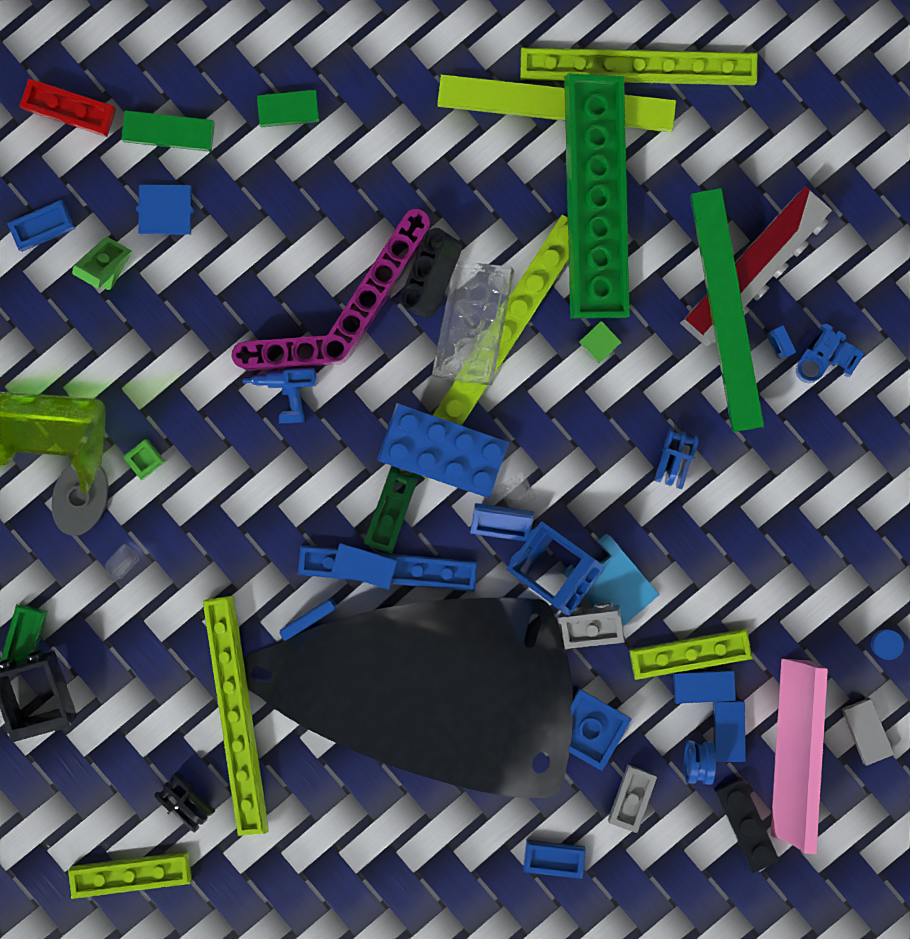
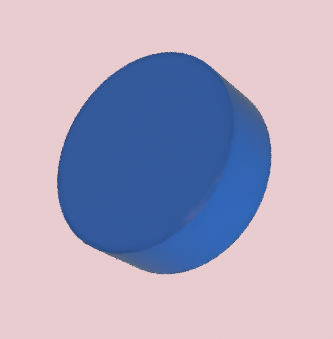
M882 629L873 635L871 648L878 657L885 660H893L901 655L904 642L897 632Z

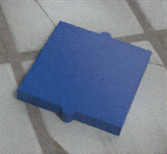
M139 185V206L136 207V211L139 213L138 233L191 235V214L194 213V208L192 207V186Z

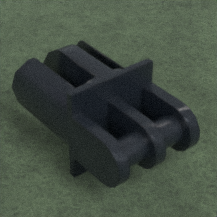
M175 772L172 775L173 780L170 783L166 782L163 785L164 789L161 792L157 791L154 796L168 810V815L170 812L174 813L195 833L199 829V824L203 825L208 819L207 816H212L215 809L193 789L195 787L194 784L191 785L184 777ZM179 785L186 791L184 795L176 789ZM170 795L177 801L175 804L168 799Z

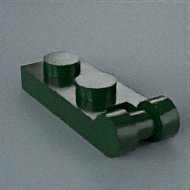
M391 466L364 541L365 545L392 554L420 475L412 472L409 475L401 472L400 468ZM395 482L406 486L403 494L392 491Z

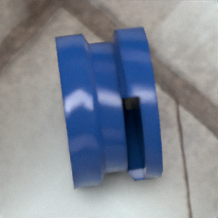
M688 740L684 752V777L686 783L695 784L697 781H702L705 785H712L716 770L714 743L704 741L703 744H697L696 741Z

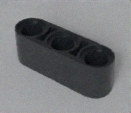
M433 228L426 233L401 293L400 300L402 306L423 319L431 318L436 314L462 250L460 242L442 229Z

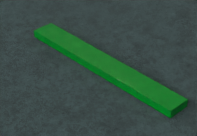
M722 188L692 193L690 200L732 432L764 427Z

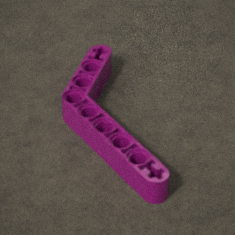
M412 209L405 214L328 335L240 342L232 350L231 357L235 365L246 371L345 363L420 249L426 233L430 231L428 215L420 209ZM418 220H421L422 229L417 227L414 230L412 239L415 242L413 243L408 237L412 231L411 221L417 223ZM397 244H405L408 246L409 251L405 256L398 257L392 253L393 248ZM383 268L390 269L393 272L392 278L387 282H381L376 278L378 271ZM366 293H372L376 296V302L371 307L361 305L360 300ZM350 318L360 320V327L355 332L345 330V322ZM333 343H341L344 346L343 354L337 358L329 355V347ZM312 345L314 348L313 356L307 360L301 359L299 356L301 347ZM275 347H282L284 350L283 358L278 362H272L270 359L271 350ZM248 349L252 354H262L264 363H262V359L259 357H251L248 363H246V361L241 359V355H245Z

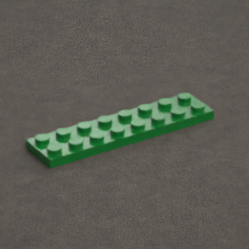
M569 73L564 76L570 319L630 317L624 76Z

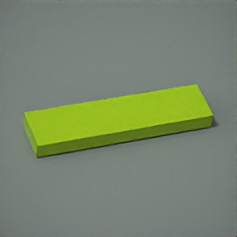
M747 629L629 649L635 680L752 659Z
M188 851L76 865L68 869L71 899L190 884L192 881Z

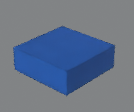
M784 326L767 333L768 340L779 360L796 353Z

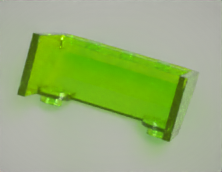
M0 392V466L8 464L17 452L72 456L70 460L73 470L77 471L81 493H88L102 464L106 419L103 402L93 398Z

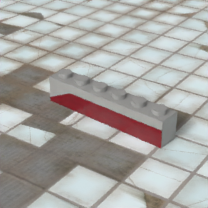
M806 186L792 198L735 261L744 316L749 311L746 305L752 298L756 301L760 299L769 289L766 283L771 277L774 276L777 279L789 267L786 261L793 254L797 257L809 245L806 241L812 232L817 235L829 222L826 217L832 210ZM707 293L680 322L682 326L705 346L713 342L716 343Z

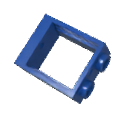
M541 521L537 527L530 531L527 541L521 550L512 556L510 565L506 570L557 609L570 616L605 567ZM552 540H555L581 559L555 596L527 575Z

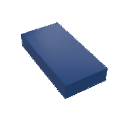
M63 200L54 202L7 223L17 248L21 252L76 229Z
M475 503L470 534L527 541L532 528L534 511Z
M340 543L331 572L389 589L398 560Z
M329 598L279 630L284 641L288 640L334 611L338 607L333 598Z
M733 670L673 673L674 702L676 704L736 701Z
M743 700L713 702V739L716 762H746L745 702Z
M526 840L523 872L582 879L586 848L585 846Z

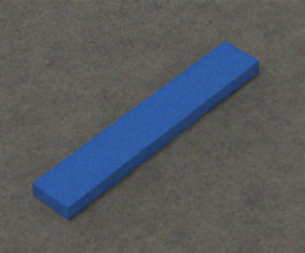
M300 545L298 575L356 580L331 572L338 548ZM369 551L398 560L390 584L475 592L477 561Z

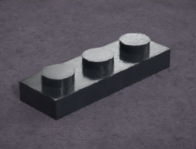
M739 777L715 788L714 791L752 873L779 862L780 859L744 780Z

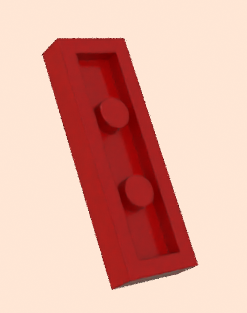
M28 79L19 106L25 111L104 137L108 136L116 112V108L112 105L32 79Z

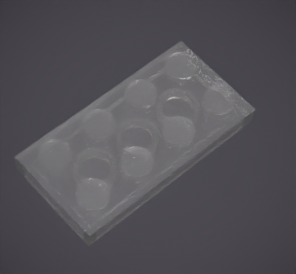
M457 261L446 302L432 371L433 377L492 386L514 276V269L512 267Z

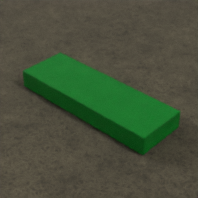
M125 111L121 140L124 143L212 152L215 122L207 119Z

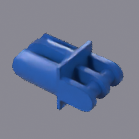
M670 428L663 449H661L663 453L654 481L661 482L669 457L672 456L665 477V485H673L681 460H683L676 482V488L682 490L691 460L695 459L694 455L699 442V436L695 435L692 438L687 436L686 432L679 434L674 432L673 428ZM671 441L678 442L676 451L669 449ZM684 445L691 446L688 454L682 453Z

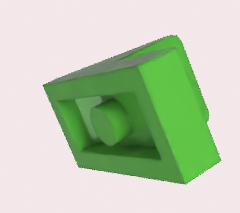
M106 236L74 264L72 274L96 288L102 286L110 290L131 256L132 250Z

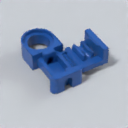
M823 324L819 328L823 332L812 350L807 349L796 365V375L802 382L814 383L819 380L830 363L832 366L837 364L843 367L844 376L850 377L865 354L846 341L844 344L840 343L839 340L843 342L846 339V335L840 331H833V327L828 324ZM804 362H815L819 369L818 374L814 377L806 376L802 372Z

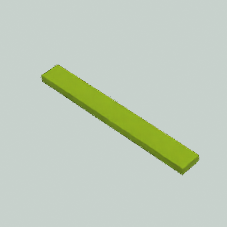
M521 48L520 80L564 81L565 75L573 73L624 76V83L755 85L757 83L758 53Z
M441 75L438 107L565 121V90L559 87ZM625 95V127L672 132L676 100Z
M234 596L203 600L237 833L238 836L265 834L269 831Z

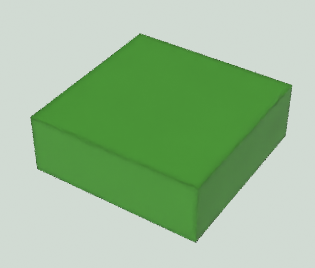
M602 321L579 341L598 363L604 360L622 343Z
M149 439L143 440L123 456L140 480L146 479L166 463Z

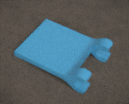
M606 533L598 540L600 545L609 554L600 562L605 568L584 598L593 608L594 604L600 602H612V606L620 605L624 626L660 594L631 562L614 539ZM569 565L562 573L568 579L575 568Z

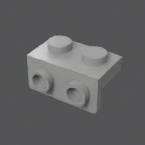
M600 602L594 604V608L582 609V605H577L570 616L562 611L558 616V622L562 626L565 649L625 642L620 605L612 606V602Z

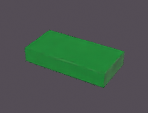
M316 90L257 95L259 124L261 128L320 122Z
M16 604L1 661L8 658H14L15 661L25 659L26 655L38 650L48 611Z

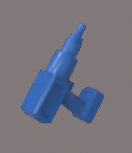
M315 368L267 371V374H257L252 376V378H243V384L252 383V385L282 388V395L289 396L291 411H283L279 415V423L305 422L299 387H316L318 374Z

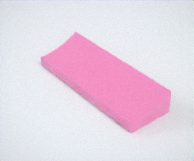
M781 659L771 836L797 847L805 854H817L828 669L810 660Z

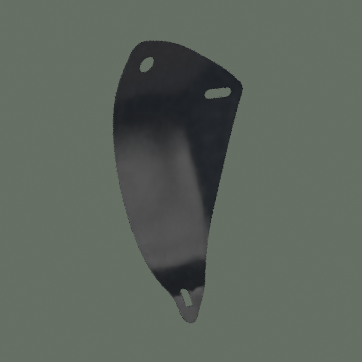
M465 598L388 607L352 615L314 627L286 641L243 658L247 687L250 692L259 696L275 710L297 724L357 753L423 777L497 795L550 798L562 786L572 737L573 715L571 716V704L573 702V689L569 660L563 637L551 607L544 600L531 598ZM538 614L541 617V624L536 643L533 647L528 648L524 644L531 615ZM254 665L269 670L272 673L271 681L267 683L252 678ZM545 752L550 758L549 766L543 773H536L532 767L533 759L537 754Z

